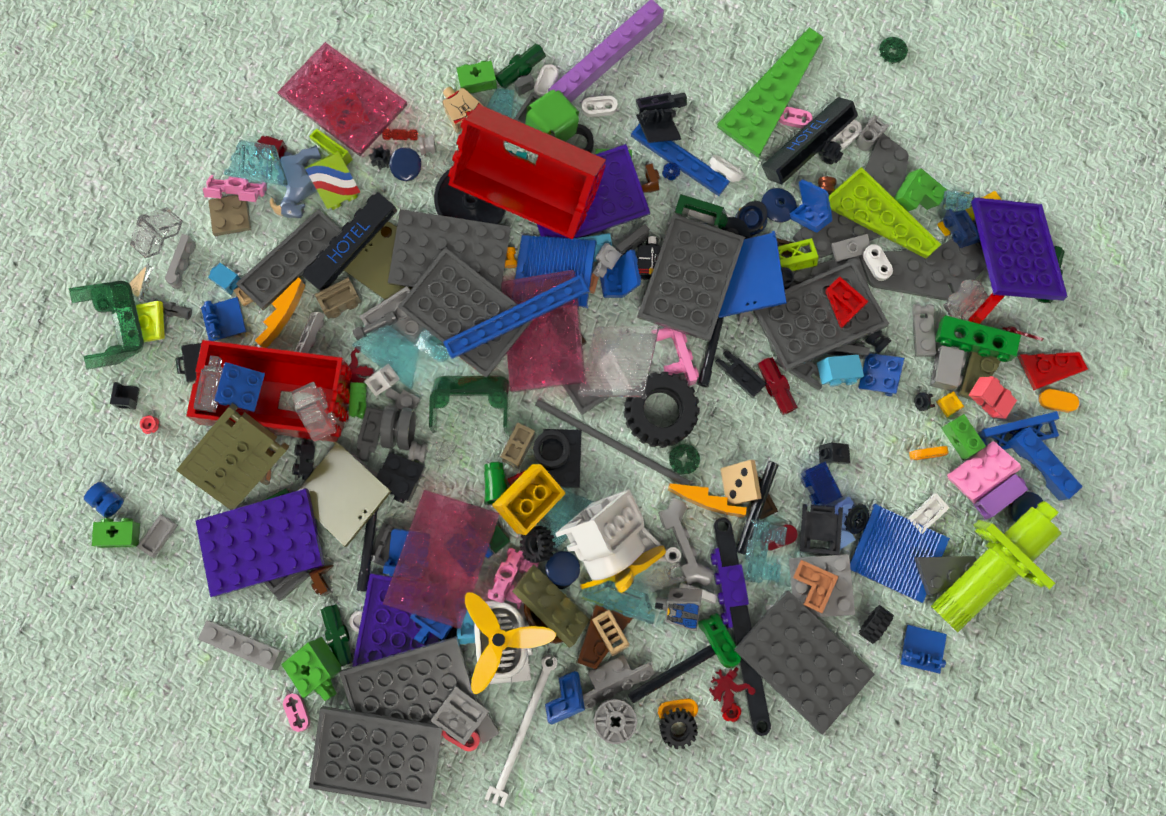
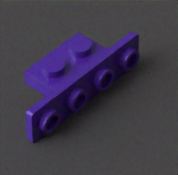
M714 548L710 558L712 566L715 565L716 567L714 581L716 585H719L720 593H717L719 605L723 606L724 613H721V620L727 629L733 628L730 607L749 604L742 564L722 567L719 548Z

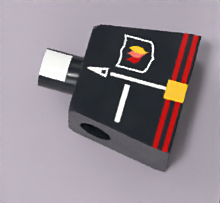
M655 236L647 237L646 245H640L638 249L637 265L641 280H650L662 247L658 246V238Z

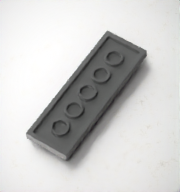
M318 209L243 276L236 285L264 311L298 277L300 278L304 274V269L309 264L315 262L318 253L325 250L329 246L330 240L334 236H338L342 230Z

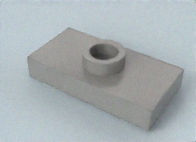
M868 234L831 243L836 262L863 255L865 249L870 246Z

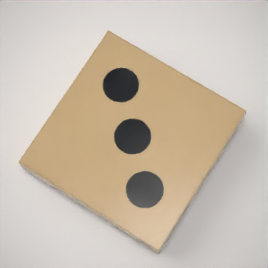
M748 460L720 468L725 497L728 498L727 505L734 506L762 499L755 460Z

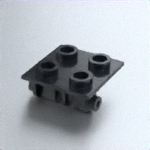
M672 108L644 110L636 115L648 143L681 140V136L673 121L676 111Z

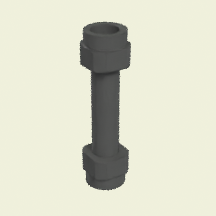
M394 311L384 314L385 317L365 327L359 326L353 330L356 340L367 337L366 334L387 324H395L399 321Z

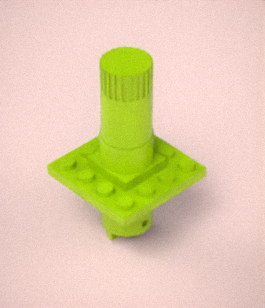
M1043 501L1037 504L1038 507L1036 509L1031 507L1004 534L990 522L978 520L973 525L976 528L975 533L979 537L990 541L986 545L988 549L931 605L957 633L1018 576L1035 586L1038 585L1040 588L1050 589L1056 584L1033 562L1062 534L1051 522L1059 512L1050 504Z

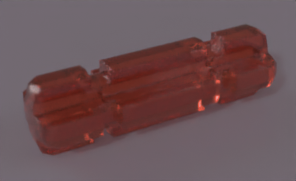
M383 129L382 137L384 140H391V138L393 140H408V138L410 140H418V131L416 129H410V131H407V129H392V131L390 129Z

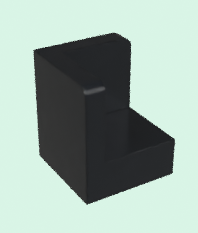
M114 382L110 404L116 408L136 410L140 389L135 386H124L119 382Z

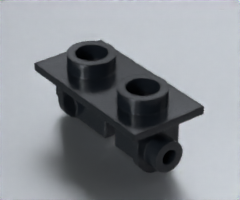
M302 439L294 448V456H297V460L293 464L292 475H295V480H298L301 476L302 480L306 481L313 472V463H307L306 459L314 460L315 446L313 445L314 442L306 441V444H303L304 440Z

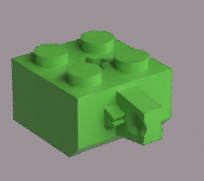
M323 637L306 643L281 664L303 698L316 692L324 701H327L337 694L331 679L341 671V665Z

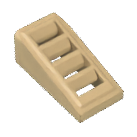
M610 610L592 619L611 656L629 647V642ZM607 618L610 619L608 623L600 626V622ZM612 625L614 626L612 630L604 633L603 630L607 629ZM617 632L618 636L611 640H608L609 636ZM619 640L622 641V643L614 648L612 647V644L618 642Z

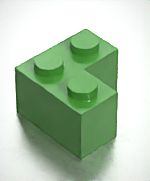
M920 168L908 174L894 199L908 212L916 209L919 204L928 210L939 206L948 190Z

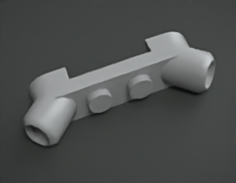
M672 499L667 509L658 512L664 531L672 529L686 562V565L680 567L686 584L691 585L698 582L707 586L710 584L714 572L712 569L696 562V550L693 545H689L687 539L690 536L687 528H683L681 525V520L687 508L686 503L679 499Z

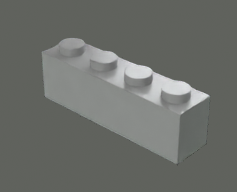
M206 620L198 638L200 641L270 670H278L286 653L282 649L215 621Z

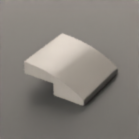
M455 687L435 713L431 722L443 728L442 730L465 745L489 711Z

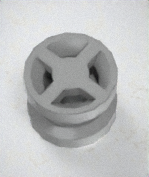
M433 135L428 138L419 137L421 155H426L429 152L436 154Z
M412 441L408 459L412 461L417 459L424 463L427 457L428 444L424 443L421 445L416 441Z

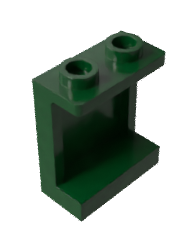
M680 194L674 211L676 215L687 218L689 210L715 217L714 225L716 228L722 229V227H726L728 216L724 207Z

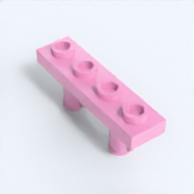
M666 327L652 331L654 342L667 338L673 339L679 357V362L664 366V372H668V375L683 373L686 381H688V386L696 384L699 373L696 366L693 367L691 360H693L691 350H687L685 344L687 342L686 335Z

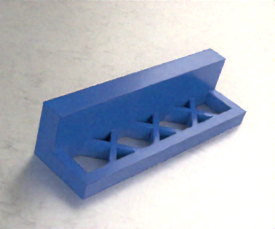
M1056 411L983 429L978 432V435L986 446V439L992 438L998 441L997 444L999 446L1001 444L1005 445L1001 446V448L1007 450L1011 449V447L1003 440L1005 435L1010 433L1014 436L1016 431L1030 427L1036 435L1041 436L1039 438L1042 441L1058 437L1059 434L1054 421L1060 418ZM1049 424L1052 434L1046 435L1040 432L1042 425Z

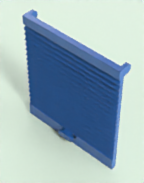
M772 231L770 234L744 239L718 316L719 318L787 304L775 231Z
M522 235L512 300L525 302L582 274L590 291L597 241ZM589 293L565 305L588 308Z
M873 504L868 522L851 558L850 569L923 603L927 594L914 557H942L950 538L928 528L922 534V530L919 532V527L917 529L916 524L915 526L913 525V521L910 522L909 519Z

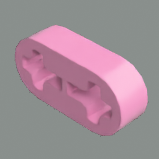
M786 107L779 122L783 125L803 129L812 121V115L805 110ZM785 113H788V119L784 118ZM802 117H806L805 123H802Z
M299 694L287 695L283 701V707L290 726L294 731H305L310 726V717L304 700ZM291 698L298 700V703L295 704L297 711H295L293 706H289ZM297 714L300 719H305L302 728L300 725L296 726L295 722L298 721Z

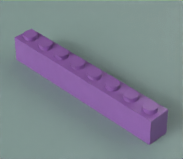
M649 0L551 86L548 92L550 90H560L570 102H573L663 22L664 10L655 1Z

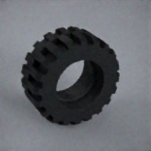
M663 371L661 374L654 372L649 376L645 375L634 384L628 393L624 403V418L627 421V428H630L632 431L631 434L634 437L637 436L641 443H648L651 447L660 446V448L673 446L686 438L697 424V416L700 414V408L697 406L699 399L694 396V388H690L687 385L688 381L685 379L680 380L678 378L679 375L674 373L673 375H668V372ZM664 393L675 400L678 405L679 415L674 424L662 428L648 421L643 409L644 403L650 395Z

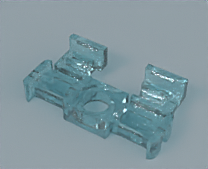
M754 519L751 521L754 523L752 540H748L745 559L749 560L747 575L744 579L748 582L761 583L763 580L779 582L781 564L772 562V565L767 564V551L771 540L777 544L785 545L787 527L771 525L770 522ZM756 546H760L761 552L758 556H754L753 550Z

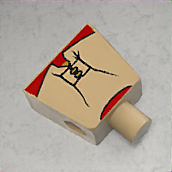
M447 87L443 91L446 99L442 103L455 132L458 133L462 130L460 126L463 118H467L472 109L474 110L479 104H482L464 88L455 92L452 87Z

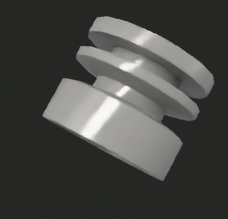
M606 700L598 706L594 714L595 730L599 737L607 743H624L636 731V713L623 700ZM612 716L615 718L619 716L621 718L618 727L610 725L612 723L610 719Z

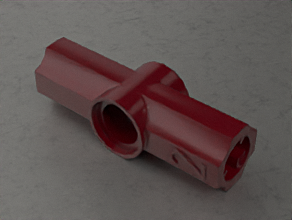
M766 358L759 362L757 365L765 380L766 390L770 397L774 398L780 413L786 415L796 410L798 407L789 391L788 380L784 375H781L774 358Z

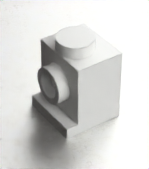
M388 363L364 382L374 395L377 396L390 388L400 378Z

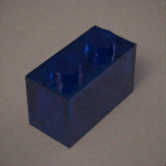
M826 462L801 473V482L805 488H808L811 494L809 498L813 505L826 506L843 497Z

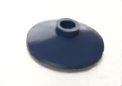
M781 188L768 190L761 200L767 208V218L774 222L782 223L791 219L790 213L797 208L793 195Z

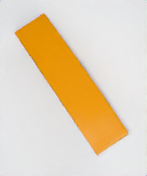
M299 277L272 303L276 310L263 321L268 328L255 339L259 346L268 348L290 320L305 288V284Z
M671 483L668 486V491L701 508L724 515L742 518L746 516L747 507L727 505V497L709 496V488Z

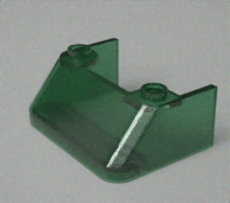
M114 281L69 288L72 303L92 301L96 311L101 313L111 312L118 345L108 347L104 353L83 356L86 370L118 365L142 351L144 348L143 335L132 288L128 282Z
M439 376L435 379L429 405V428L432 433L437 431V409L446 407L450 401V396H488L489 404L493 408L504 409L503 428L505 433L509 434L510 384L505 377Z

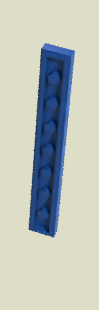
M582 274L443 341L451 359H454L589 293V288Z

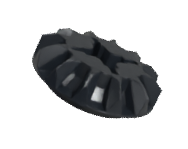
M861 503L853 504L852 509H848V514L845 516L846 521L844 522L846 530L851 534H858L865 528L869 519V510L866 505Z

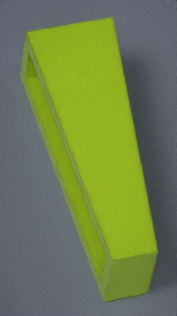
M317 128L309 136L315 144L329 155L338 151L346 166L353 160L346 149Z

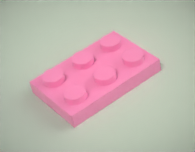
M993 441L949 473L947 477L975 504L1021 469V465Z

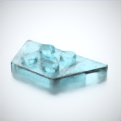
M239 140L236 151L230 159L232 161L230 167L225 169L224 175L282 186L288 185L275 145Z
M387 325L352 344L353 347L381 368L389 363L400 378L399 381L408 388H413L420 348L391 326Z
M564 490L566 494L536 525L548 527L547 530H551L550 535H554L552 541L556 542V545H553V547L557 549L568 537L566 534L557 537L555 533L594 501Z
M610 580L602 585L594 586L591 592L583 591L581 597L583 600L600 605L606 610L622 613L625 617H633L649 624H654L655 615L651 613L652 605L649 603V597L646 593L632 588H628L620 593L617 591L615 582Z

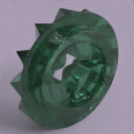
M888 37L880 44V57H883L885 62H891V64L900 63L906 58L908 47L902 39ZM891 48L892 50H897L895 54L889 52Z
M680 444L673 448L670 453V466L674 472L681 475L691 474L699 466L700 455L693 446ZM686 452L687 459H690V462H686L684 467H682V461L676 458H682Z

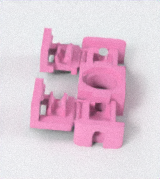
M211 175L206 182L207 188H203L204 197L221 199L222 192H226V194H237L240 201L256 202L259 195L260 197L265 195L267 184L266 180L262 184L249 183L248 178L239 177L217 180Z
M509 548L507 552L508 558L505 563H501L495 575V585L492 590H488L487 597L503 603L506 598L507 601L516 603L517 609H520L523 602L512 592L515 588L513 585L518 571L519 573L522 572V574L526 573L532 565L538 568L539 562L530 563L526 558L524 559L523 552L519 551L517 553L515 549ZM507 572L512 576L505 578L501 574Z

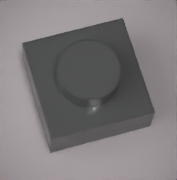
M531 74L521 76L515 81V91L518 96L534 89V79Z

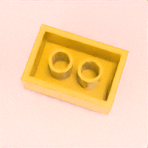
M532 464L492 506L517 534L527 535L566 493L541 464Z

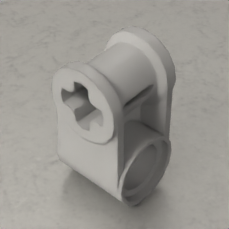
M873 115L856 141L857 147L862 151L869 150L881 135L885 133L889 124H884L877 119L876 115Z

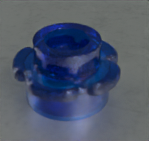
M676 163L664 165V170L662 171L664 178L673 181L676 177H679L680 169H678Z

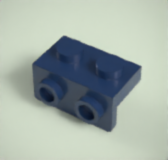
M951 208L947 209L943 223L951 232L952 239L958 244L959 248L981 242L978 230L965 209L953 212Z

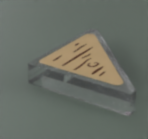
M148 263L124 287L127 292L142 304L145 303L143 300L145 291H148L150 284L149 274L153 271V267Z

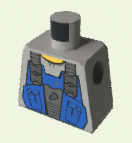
M671 588L668 599L656 598L655 609L666 611L665 621L667 623L697 631L703 589Z

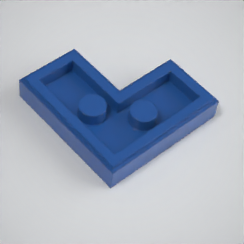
M577 671L559 678L561 697L545 704L549 724L553 725L585 710L580 676Z

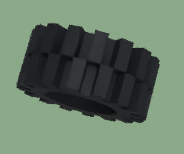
M535 526L527 535L521 534L523 540H520V544L523 547H520V549L524 550L522 555L523 557L527 556L526 560L530 561V563L547 561L554 555L552 552H555L556 548L553 545H556V542L552 541L554 535H550L551 530H547L548 527Z
M878 605L867 617V620L864 621L859 630V635L872 644L876 643L883 633L886 632L887 627L890 626L894 615L881 605Z
M675 708V712L670 709L668 710V715L665 712L663 714L664 719L661 718V725H659L665 744L668 743V746L671 748L674 745L675 749H678L679 746L685 749V744L688 747L691 746V740L695 742V736L698 735V727L692 714L689 711L686 712V709L683 708L682 711L679 708ZM682 722L686 725L685 732L679 735L673 734L671 732L672 725Z

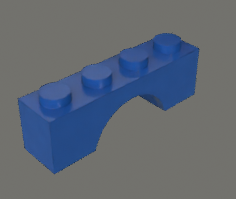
M1030 427L1019 430L1007 441L1019 457L1025 458L1037 467L1046 480V487L1058 501L1070 499L1083 487Z

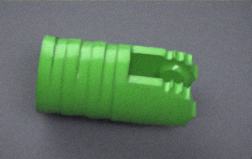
M350 383L349 416L354 418L357 416L363 419L366 411L367 384Z

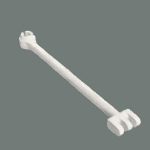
M546 655L542 659L543 669L497 786H489L484 800L489 801L492 793L495 794L492 803L496 804L498 798L502 797L500 806L504 807L509 793L503 790L548 676L557 667L555 656L552 658L553 665L551 667L546 665V660L550 659L551 655Z

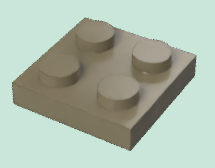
M238 195L208 200L214 236L251 230L248 201H240Z

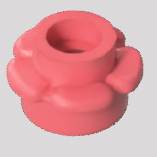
M151 415L145 416L140 421V428L145 434L155 433L159 428V420Z

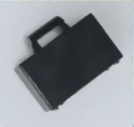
M201 343L182 345V357L175 359L177 374H185L187 383L196 381L195 371ZM180 360H183L184 371H181Z

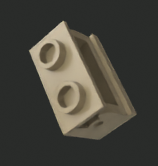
M349 278L314 294L328 319L336 318L341 315V312L347 309H354L361 303Z
M517 422L500 456L502 462L519 469L536 436L535 430Z

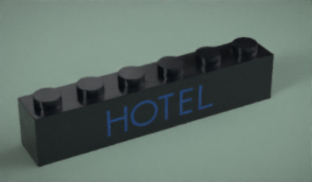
M837 97L762 165L767 179L781 185L817 154L826 142L829 143L858 116L854 102Z
M379 192L368 198L367 204L363 209L360 208L356 211L353 220L350 223L347 222L342 227V232L330 240L329 246L318 253L315 262L309 264L304 269L302 276L319 291L328 288L397 212L396 207Z

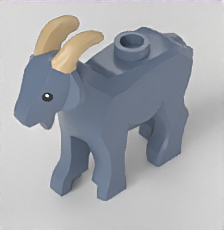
M317 145L309 149H302L296 155L285 152V155L280 158L277 165L280 175L277 177L282 186L285 185L287 190L280 205H276L273 198L270 199V206L277 215L287 218H302V209L305 207V204H296L318 192L305 170L308 160L322 158Z

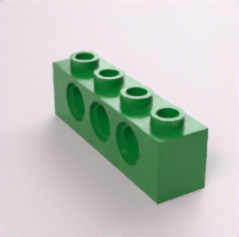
M945 315L940 320L935 342L946 347H957L964 352H976L982 357L991 356L1001 362H1009L1017 356L1021 335ZM955 332H959L962 338L956 337ZM974 337H978L981 343L975 342ZM993 342H997L1000 348H996Z

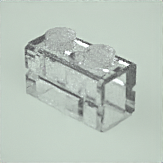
M971 279L963 281L960 285L961 287L951 294L948 301L943 305L949 316L967 321L988 298L982 283Z

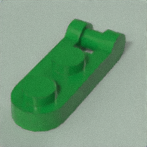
M714 613L708 619L698 621L699 628L704 632L721 664L730 669L737 666L741 661V657L733 650L736 645L719 615ZM714 625L716 630L713 631L710 626Z

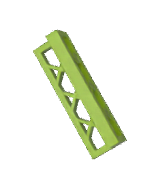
M812 238L778 246L781 268H789L791 271L814 267L818 264V254ZM807 245L811 249L809 253L799 251L801 247ZM788 250L793 253L789 258L781 256L783 251Z

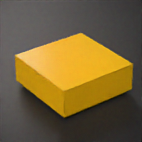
M954 391L936 401L946 417L964 407Z

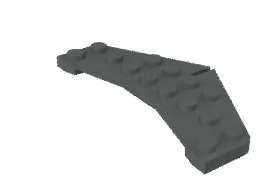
M883 133L877 140L865 168V171L893 198L905 180L909 157L908 152ZM831 211L833 221L816 233L803 227L794 235L793 240L798 242L812 238L818 258H823L833 254L831 243L868 234L869 241L882 236ZM809 245L803 246L805 250L811 252Z
M953 239L937 248L927 259L910 250L883 251L893 268L892 275L885 281L877 280L864 261L863 255H859L867 282L871 287L950 302L954 299L956 301L986 267L981 242L959 248ZM871 252L873 256H877L876 252ZM881 267V271L886 272V269Z

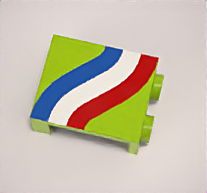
M338 151L305 167L327 209H337L342 206L341 202L345 200L349 202L358 197L357 194L360 193V190Z

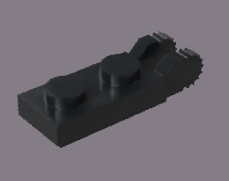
M725 350L723 353L724 357L733 364L729 367L719 358L715 363L751 398H754L766 386V383L739 358L737 359L728 350Z

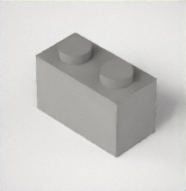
M941 346L936 350L930 386L953 391L961 385L963 376L960 375L961 368L963 369L966 362L963 350Z

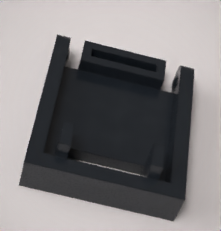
M803 504L800 536L801 552L840 555L843 507H839L838 514H835L834 506L811 505L810 511H807V504ZM810 541H830V548L811 547Z

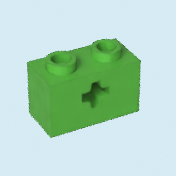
M492 60L456 67L460 88H464L470 94L497 89Z
M965 414L941 428L962 460L986 447Z
M104 518L101 519V522H93L91 546L98 548L138 546L140 524L133 522L132 518H121L120 522H113L114 519Z

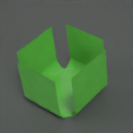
M550 90L527 106L525 124L546 134L552 129L556 138L566 142L576 134L579 111L560 90Z

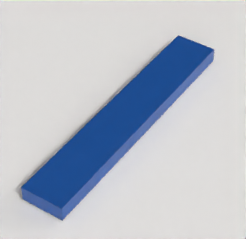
M640 123L631 133L632 138L717 196H720L729 185L730 181L726 177L714 171L710 166L673 141L648 143Z

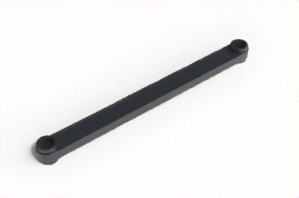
M724 517L718 518L714 522L713 529L716 545L720 552L722 567L739 565L731 522ZM718 522H724L727 525V530L720 531L718 529ZM747 605L730 607L736 646L752 629ZM741 658L739 664L743 684H749L756 691L754 695H751L748 689H745L751 727L755 734L765 736L771 730V723L762 677ZM759 721H764L766 724V729L763 732H759L756 728Z

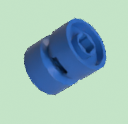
M102 481L90 487L84 495V501L92 508H96V511L104 518L114 515L124 502L120 495L114 491L112 492L111 488Z

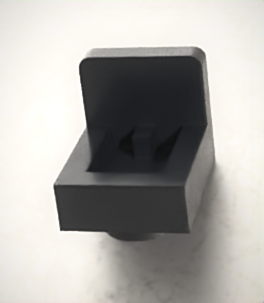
M831 442L819 445L820 464H849V444Z

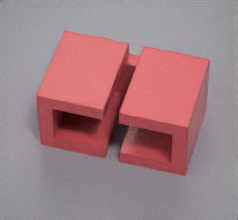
M993 376L979 377L969 394L992 418L1006 419L1017 401L1011 395V391L1004 388L1000 381Z

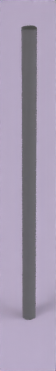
M540 399L537 400L535 406L681 485H688L690 483V480L546 402Z

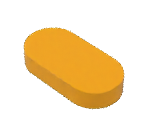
M1047 389L1039 395V403L1046 409L1070 413L1079 406V399L1073 393Z
M948 446L909 452L910 460L936 458L949 454Z
M688 698L663 702L658 708L660 719H664L663 714L666 712L668 715V710L670 709L675 712V708H679L680 711H682V708L686 709V712L689 711L693 717L698 713L697 703Z

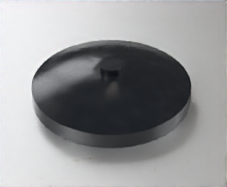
M450 169L441 176L434 192V204L438 215L497 225L502 221L506 210L450 186V177H448Z

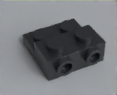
M389 452L376 478L392 491L390 495L394 496L393 500L403 504L405 501L410 503L426 467Z

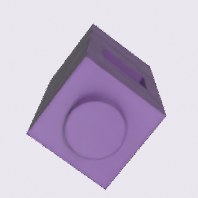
M1014 474L975 504L973 503V505L986 520L996 515L1029 489L1025 486V481L1020 476Z

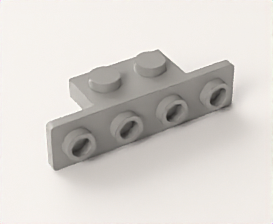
M624 655L588 672L595 689L583 695L585 709L592 708L597 703L610 699L615 694L628 690L641 681L648 680L655 674L651 663L648 662L631 670Z

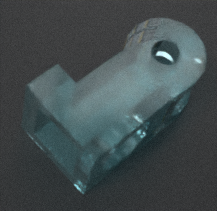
M945 190L942 209L947 210L951 208L952 211H962L971 208V201L975 197L974 193L960 190Z
M424 328L415 340L414 346L438 362L446 361L450 355L445 345L430 338L432 334Z

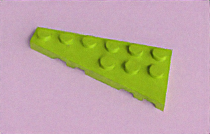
M862 167L829 195L832 211L925 259L941 245Z

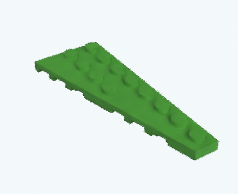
M809 27L717 124V128L759 158L785 108L792 99L797 86H799L804 73L807 71L812 58L818 51L823 41V36Z

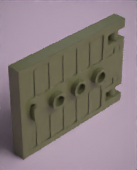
M233 403L176 469L177 472L230 510L235 509L289 448V445L285 442L281 445L275 441L277 436L244 412L242 416L235 410L238 407Z

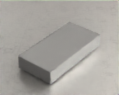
M160 514L137 548L155 558L178 525Z

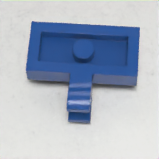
M423 601L418 604L410 616L413 621L422 626L414 638L422 644L426 643L430 632L444 640L455 624Z

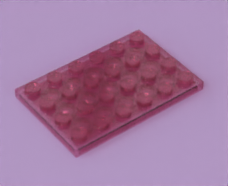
M326 42L277 92L282 99L359 156L370 147L407 106V101Z
M569 270L502 281V293L519 305L576 277V272ZM578 298L534 319L508 351L510 392L514 393L586 382Z
M424 490L383 605L461 629L467 613L465 604L466 593L474 592L500 513Z

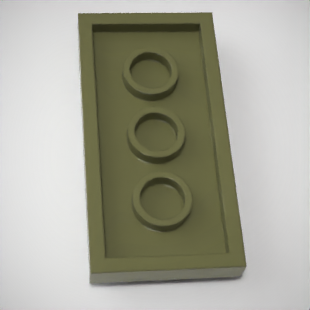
M532 565L512 591L569 648L576 643L590 621L535 565Z

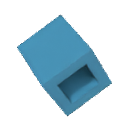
M221 263L213 267L208 276L214 284L230 295L238 287L236 283L241 279L236 273Z

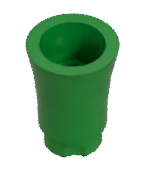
M491 462L484 465L485 505L492 506L508 489L503 463Z

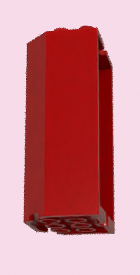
M480 104L474 110L472 109L468 117H464L461 122L460 128H462V133L458 136L456 142L459 151L456 150L452 158L454 165L448 174V177H450L449 185L573 240L584 223L587 212L595 199L606 168V159ZM507 141L538 155L536 164L508 152L504 142Z
M202 340L195 371L196 381L192 386L186 417L199 425L213 426L230 406L228 404L227 406L221 405L219 402L214 401L224 363L227 362L265 373L255 411L237 408L235 411L241 416L244 412L275 435L330 442L338 441L344 424L348 422L349 418L347 408L350 400L349 389L352 377V370L342 357ZM281 392L312 395L316 399V407L311 412L278 409Z

